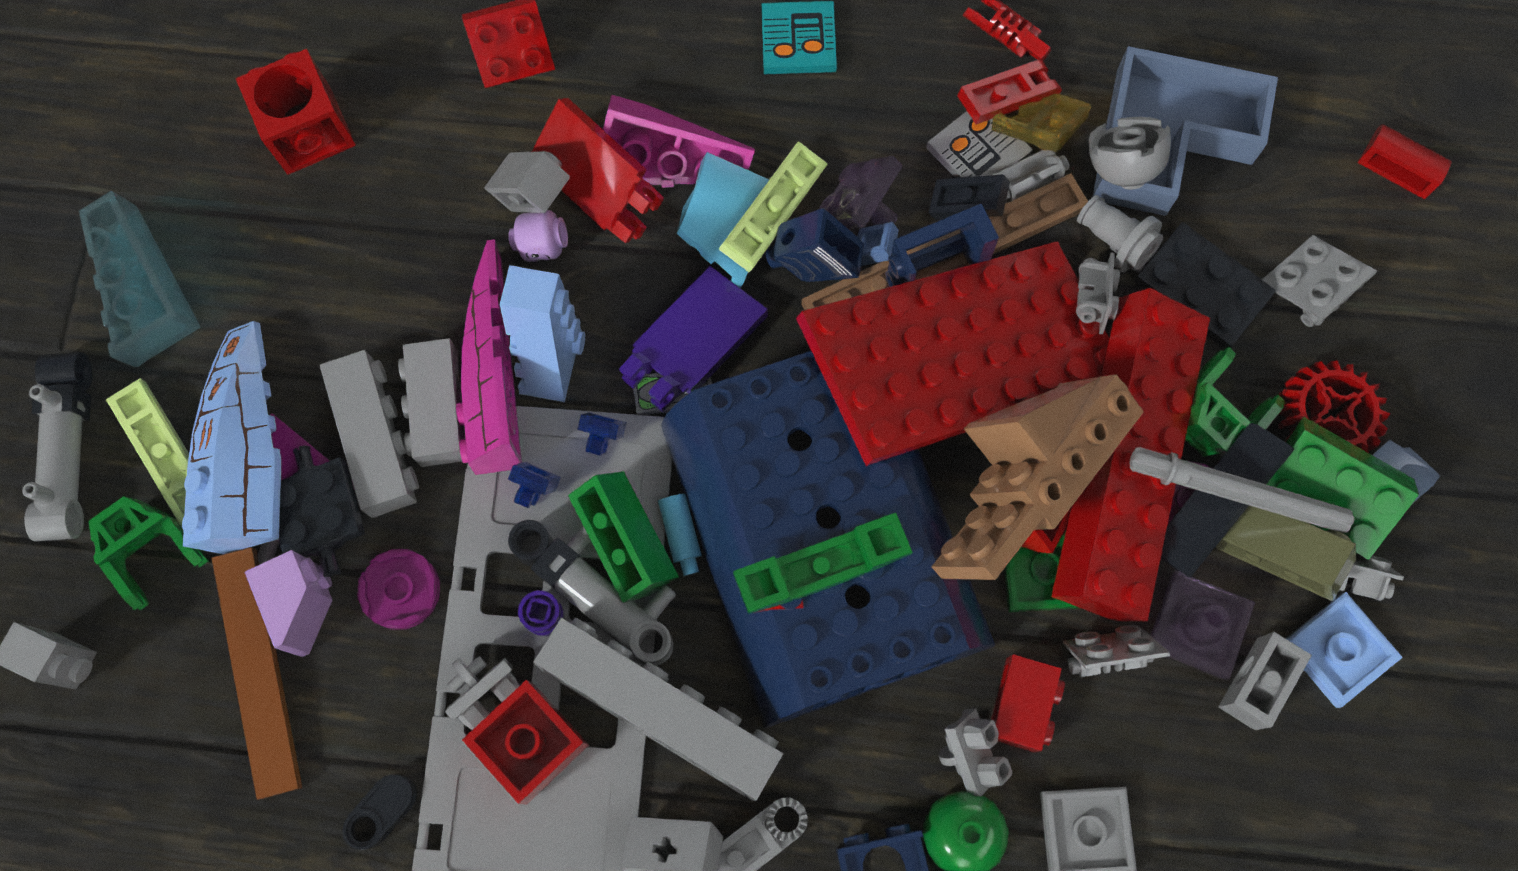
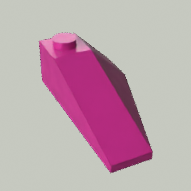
M611 95L603 130L647 169L643 180L651 185H661L662 188L674 187L675 184H696L701 161L707 152L749 170L755 148L652 106Z

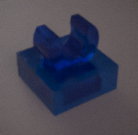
M591 412L581 414L577 430L590 433L585 452L599 456L602 453L606 454L609 439L618 440L623 438L627 422Z
M528 462L514 464L508 480L520 485L514 502L526 508H530V505L536 506L541 494L547 495L555 492L561 479L560 476Z

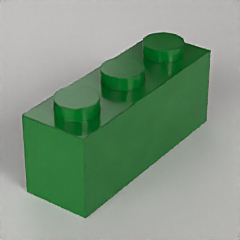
M624 471L595 475L568 495L622 603L650 596L679 577Z

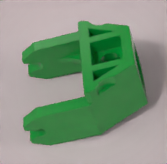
M1230 347L1224 351L1220 350L1199 371L1185 440L1202 457L1226 452L1250 423H1255L1266 430L1281 412L1286 402L1279 395H1276L1273 399L1269 397L1247 419L1212 385L1231 364L1236 355Z
M123 496L89 520L91 541L95 545L94 562L96 565H99L121 597L134 610L137 608L142 610L149 605V602L142 589L126 569V558L161 533L172 538L183 555L194 567L197 565L202 567L209 562L203 550L183 547L184 530L176 517L141 500Z

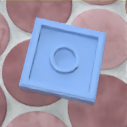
M1347 592L1337 596L1285 638L1312 655L1304 671L1335 708L1343 707L1403 658Z

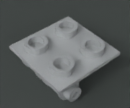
M1312 235L1262 280L1276 290L1275 293L1302 308L1301 321L1306 326L1312 327L1313 325L1322 324L1324 319L1333 311H1336L1341 304H1344L1352 294L1361 289L1377 273V270Z
M1133 625L1121 626L1115 629V633L1103 635L1097 632H1082L1076 634L1075 639L1063 641V645L1074 656L1068 658L1070 673L1079 674L1080 677L1101 674L1100 667L1104 673H1110V665H1113L1117 672L1122 671L1123 668L1125 670L1143 668L1147 666L1148 662H1153L1155 658L1170 656V652L1144 629Z

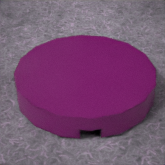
M391 549L377 555L369 562L371 564L366 568L365 572H362L359 578L357 597L362 611L374 623L390 630H404L421 624L434 611L440 598V580L435 567L424 556L408 549Z

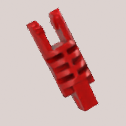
M980 0L986 6L996 11L990 21L985 19L975 9L968 7L964 12L963 16L998 40L1020 58H1023L1028 53L1036 60L1041 59L1044 62L1051 52L1050 46L1038 38L1042 31L1000 0Z

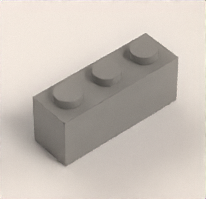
M450 338L403 345L404 358L399 359L398 367L401 380L406 382L407 395H403L401 398L403 415L406 419L409 418L410 432L405 433L404 436L407 455L412 456L421 467L461 462L459 442L466 438L465 426L459 425L456 412V403L462 402L458 350Z

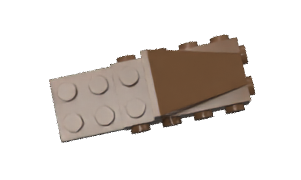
M1117 374L1060 383L1053 390L973 421L964 428L992 466L980 475L979 484L970 493V496L979 507L968 514L965 519L966 524L955 537L943 545L941 549L942 554L931 566L941 579L996 580L1034 530L1056 528L1144 412L1128 391L1126 384L1120 380Z

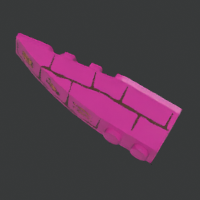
M495 239L487 240L473 283L466 314L462 346V402L456 403L459 425L465 426L466 439H462L459 442L461 459L463 463L469 464L475 475L523 468L512 358L509 349L510 338L509 335H506L499 305L504 289L502 259Z

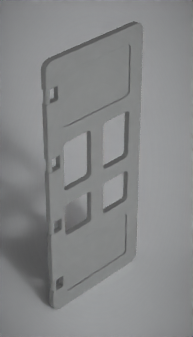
M516 406L523 468L475 475L468 464L465 472L453 561V577L451 590L449 591L436 688L437 696L434 716L432 717L419 814V830L412 871H623L620 865L630 817H639L646 735L618 719L616 743L612 748L587 747L538 795L525 805L518 804L462 741L467 735V726L458 717L452 721L450 717H444L447 693H454L447 683L458 675V672L452 665L458 658L468 666L475 660L476 650L480 645L491 644L533 648L535 660L549 636H538L530 632L520 622L519 617L487 615L482 612L488 558L493 553L513 554L509 548L508 537L510 531L517 523L524 520H535L546 528L553 541L558 537L568 544L583 527L568 495L595 475L624 471L664 547L666 532L658 500L669 497L672 457L661 426L664 417ZM528 536L523 542V551L533 552L538 549L541 544V536ZM592 542L580 553L582 559L601 560ZM464 568L477 569L474 591L461 590ZM543 581L542 591L552 594L559 601L565 612L564 620L572 623L569 616L571 603ZM657 592L633 601L644 609ZM585 622L596 630L597 640L608 645L610 640H614L597 624ZM655 633L648 634L643 638L641 642L643 652L647 654L654 653ZM632 655L634 657L632 659L633 662L641 667L645 666V664ZM534 664L532 683L559 711L562 684L542 672ZM466 683L456 693H459L461 696L470 686ZM430 823L443 824L440 850L427 849Z

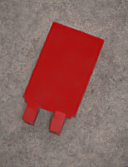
M569 98L558 99L531 152L547 151L561 161L562 166L560 168L570 176L562 191L604 231H611L624 243L630 242L632 237L635 240L640 239L647 227L631 211L627 210L626 206L629 203L641 214H645L649 208L652 211L658 210L664 197L650 183L643 180V176L647 171L646 168Z

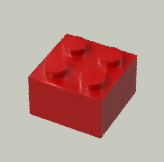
M525 680L462 739L518 804L525 805L589 746L536 685L528 680Z

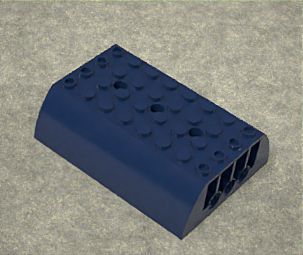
M812 351L695 389L675 404L666 414L661 425L682 491L686 494L692 520L764 729L995 646L970 579H941L931 567L942 554L941 549L943 545L952 539L953 535L919 449L866 466ZM801 431L808 434L812 441L810 447L804 451L792 449L787 442L788 437L792 433ZM822 508H833L838 512L840 522L836 527L826 529L817 523L816 514ZM893 513L897 514L913 552L911 555L852 580L781 604L785 609L748 614L733 574L734 570L773 556L775 558L785 556L854 531L859 525ZM860 586L868 592L870 600L867 606L855 609L848 605L845 600V592L850 587ZM803 599V608L795 609L801 604Z

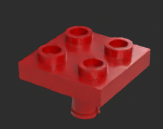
M515 0L462 14L463 23L485 88L555 70L536 0Z

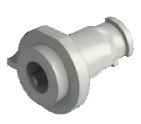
M1098 195L1093 196L1086 203L1077 218L1079 224L1082 223L1084 226L1089 227L1097 237L1110 245L1112 251L1117 253L1114 267L1121 272L1131 269L1140 273L1163 240V235L1159 233L1162 222L1154 216H1149L1140 222L1136 218L1128 217L1115 207L1109 206L1105 203V199L1100 198Z

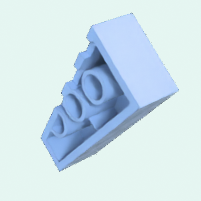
M509 265L499 305L506 335H510L511 356H517L518 361H520V363H515L514 366L515 376L522 378L518 385L519 394L565 402L576 354H582L585 344V332H581L580 319L576 318L575 307L571 305L569 300V292L565 290L559 274Z

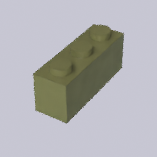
M1253 506L1247 507L1216 546V549L1330 601L1335 599L1356 562V544L1345 534L1330 529L1324 531L1310 523Z

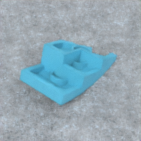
M707 152L701 161L695 188L683 206L677 234L690 246L695 247L710 264L714 261L732 276L731 282L741 288L748 271L721 252L719 247L765 187L769 179Z

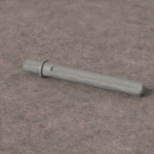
M1137 447L1130 457L1129 464L1132 471L1158 478L1163 485L1175 483L1341 533H1347L1354 523V516L1350 509L1179 459L1177 453L1171 452L1169 455Z

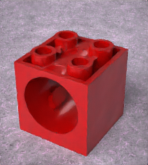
M307 48L299 52L289 53L278 61L264 67L251 69L247 74L235 78L262 142L287 175L356 146L334 94ZM308 102L297 114L284 117L294 106Z

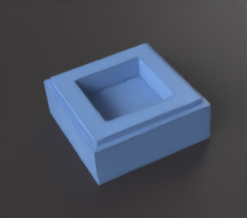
M893 222L859 229L858 238L864 243L861 266L888 261V257L891 256L893 242L897 239L899 231Z

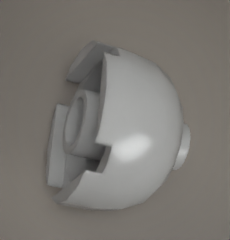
M1142 116L1117 119L1118 127L1106 130V123L1098 126L1090 134L1089 151L1092 165L1102 179L1124 189L1133 190L1153 180L1165 169L1170 156L1171 132L1168 125L1165 129L1162 128L1161 120Z

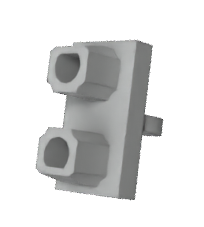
M479 656L467 666L458 658L452 663L458 675L448 682L447 685L454 693L466 683L470 688L448 706L445 713L452 721L458 717L464 725L473 730L490 714L478 700L482 695L491 689L498 699L503 702L520 686L515 676L510 672L513 666L504 658L479 680L476 675L487 666L485 661Z
M965 709L959 720L945 728L947 746L939 752L940 761L945 766L955 765L958 774L963 779L967 792L976 796H982L990 787L1001 786L1012 776V769L1008 759L993 757L991 748L998 742L999 735L994 720L980 719L976 709Z

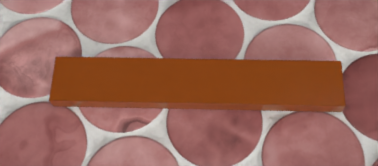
M251 547L212 557L256 798L259 800L301 789L303 787L276 648L272 644L245 571L259 565L257 550Z

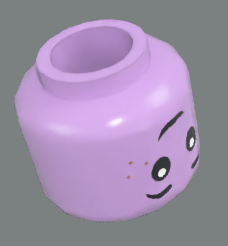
M547 210L545 213H522L517 216L514 228L509 230L510 246L513 251H518L522 259L527 262L555 259L561 254L562 248H566L568 244L566 224L563 218H557L556 214L550 210Z

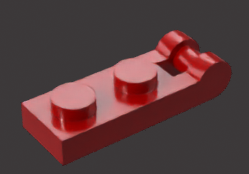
M1039 59L964 85L960 88L957 97L974 123L979 124L1040 101L1049 102L1061 93L1062 88L1056 79H1050L1047 74V66L1043 60Z

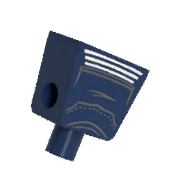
M823 208L781 223L778 227L776 243L768 247L766 258L770 267H785L797 278L805 282L853 279L860 276L864 243Z

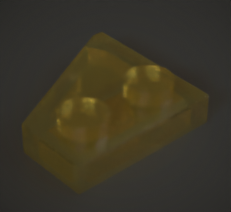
M1056 93L1043 98L1039 102H1031L1019 106L1018 115L1007 118L1002 113L995 115L991 130L1034 144L1043 150L1058 152L1089 117L1091 104Z

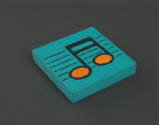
M834 1L762 3L764 74L836 72Z

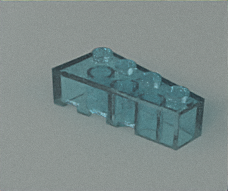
M110 191L79 210L88 256L93 258L96 275H93L95 289L100 291L104 310L100 311L103 326L109 330L111 343L107 345L110 357L133 367H138L200 328L194 313L137 206L115 192Z

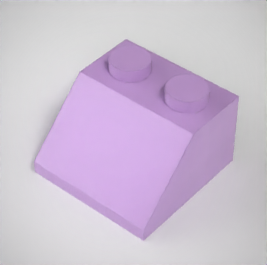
M290 550L245 571L274 648L303 657L310 654L331 605L332 597L328 588L332 586V581L330 577L323 576L321 565L313 562L309 557L306 558Z

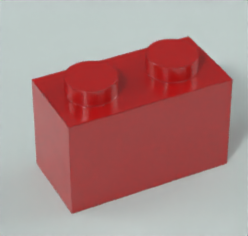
M1014 654L1006 658L991 720L995 721L999 733L998 742L1034 753L1042 751L1043 745H1050L1055 729V721L1050 720L1053 704L1059 705L1065 687V681L1059 680L1062 668Z

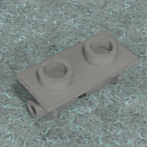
M1049 146L992 175L1004 174L1010 181L1006 203L1064 177L1065 171L1069 169V162L1064 155L1058 157L1053 146Z
M1113 252L1110 253L1107 263L1099 262L1094 258H1088L1079 266V291L1076 314L1084 323L1100 322L1099 334L1104 333L1108 319L1114 320L1118 310L1119 297L1113 296V292L1115 293L1118 287L1120 270L1114 269L1115 253Z
M1372 556L1369 560L1366 558L1365 560L1356 558V562L1340 590H1345L1348 578L1351 577L1354 578L1350 589L1351 593L1381 601L1384 598L1390 599L1393 596L1395 585L1390 582L1391 578L1403 581L1404 576L1391 568L1392 562L1377 556Z

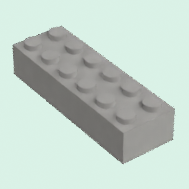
M563 618L560 619L533 661L542 672L749 800L755 801L758 799L783 755L782 752L775 749L779 743L777 740L759 729H756L753 734L739 727L742 719L721 706L717 712L703 705L705 697L685 684H683L680 690L667 683L669 675L649 662L644 667L632 661L634 658L632 652L616 641L610 640L608 645L597 640L596 630L580 619L574 618L572 623Z

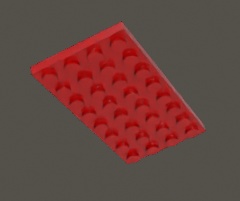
M1058 241L801 311L796 318L866 466L965 433L964 428L969 423L1053 390L1060 383L1101 377L1109 343V337L1105 330L1103 334H1099L1100 322L1084 323L1077 316L1076 307L1079 281Z

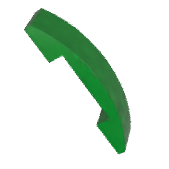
M893 513L859 525L854 531L779 558L773 556L734 570L733 574L748 614L797 600L852 580L911 555L913 552L897 514Z

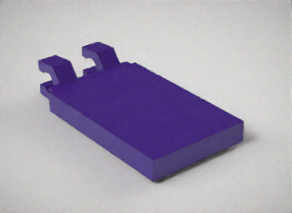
M709 266L633 344L634 349L632 353L634 354L619 368L623 374L622 380L634 389L653 369L663 377L656 382L648 393L652 397L650 399L651 403L663 412L681 392L689 394L693 390L700 388L768 317V309Z

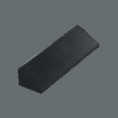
M1250 423L1213 469L1267 484L1291 455L1294 448L1261 426ZM1195 490L1167 525L1161 559L1190 578L1249 505Z

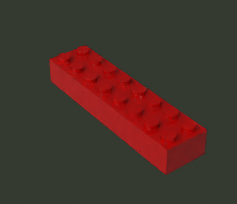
M1152 288L1119 297L1118 310L1113 321L1101 377L1117 374L1120 380L1126 384L1128 391L1144 412L1072 505L1051 596L1113 621H1148L1176 486L1175 483L1163 485L1158 478L1132 471L1129 464L1130 457L1135 448L1141 447L1165 455H1169L1171 452L1177 453L1178 458L1181 459L1210 322L1209 317Z

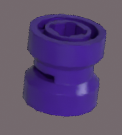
M536 590L528 593L521 600L518 608L520 622L530 632L538 636H550L560 619H565L563 606L552 594L546 591Z

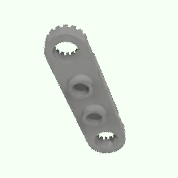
M780 798L761 811L722 842L718 871H757L804 833L808 824V816L804 806L793 798ZM782 807H792L799 815V824L791 832L780 831L774 823V816Z

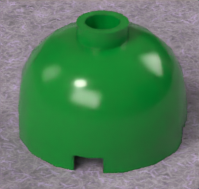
M959 790L945 794L931 805L924 818L922 838L928 854L934 863L944 871H990L1000 863L1007 849L1009 831L1003 813L991 799L984 795L976 796L965 790Z

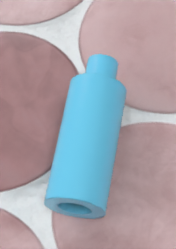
M686 494L673 495L658 500L673 563L680 562L683 576L698 573L699 569L696 558L702 555Z

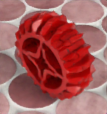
M1338 360L1331 361L1326 366L1322 361L1316 362L1310 368H1301L1295 377H1291L1286 381V389L1279 393V396L1286 402L1278 415L1286 419L1278 424L1277 429H1288L1291 435L1303 417L1308 419L1305 408L1307 397L1309 400L1307 405L1311 410L1309 420L1369 453V450H1374L1380 445L1381 441L1378 437L1383 436L1388 430L1382 422L1388 419L1390 413L1380 409L1386 403L1387 398L1375 395L1374 392L1378 390L1380 384L1374 383L1369 386L1365 382L1368 372H1361L1359 375L1354 374V364H1347L1341 369ZM1340 407L1342 408L1341 411L1335 414V417L1331 415L1324 420L1321 418L1329 412V409L1333 412ZM1354 409L1356 410V413H1357L1358 423H1357V421L1355 420V417H1354ZM1288 435V436L1285 438V442L1288 440V438L1290 437V435Z

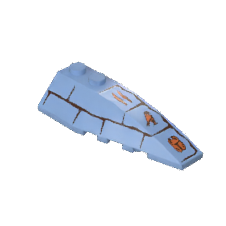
M256 321L227 331L213 361L201 395L192 431L187 476L184 482L186 496L185 514L182 521V528L184 530L183 547L227 554L279 539L281 455L280 449L273 448L271 434L277 429L275 417L268 415L266 400L271 397L269 383L263 381L261 371L266 366L260 323Z

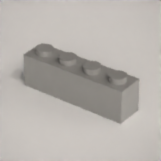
M362 350L320 364L360 509L371 518L417 503L414 490L419 489L418 480L411 466L407 467L403 454L407 452L404 435L401 430L396 431L393 418L398 417L392 397L390 395L386 396L382 383L387 382V376L381 361H374L366 350Z

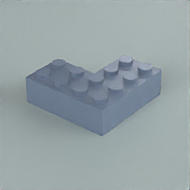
M1128 46L1117 69L1106 130L1118 127L1117 119L1140 116L1157 118L1161 120L1162 128L1165 129L1167 125L1170 127V156L1165 169L1153 180L1145 183L1138 189H1124L1102 179L1097 173L1093 196L1098 195L1100 198L1102 197L1105 199V203L1166 216L1179 196L1187 151L1252 165L1268 142L1278 77Z

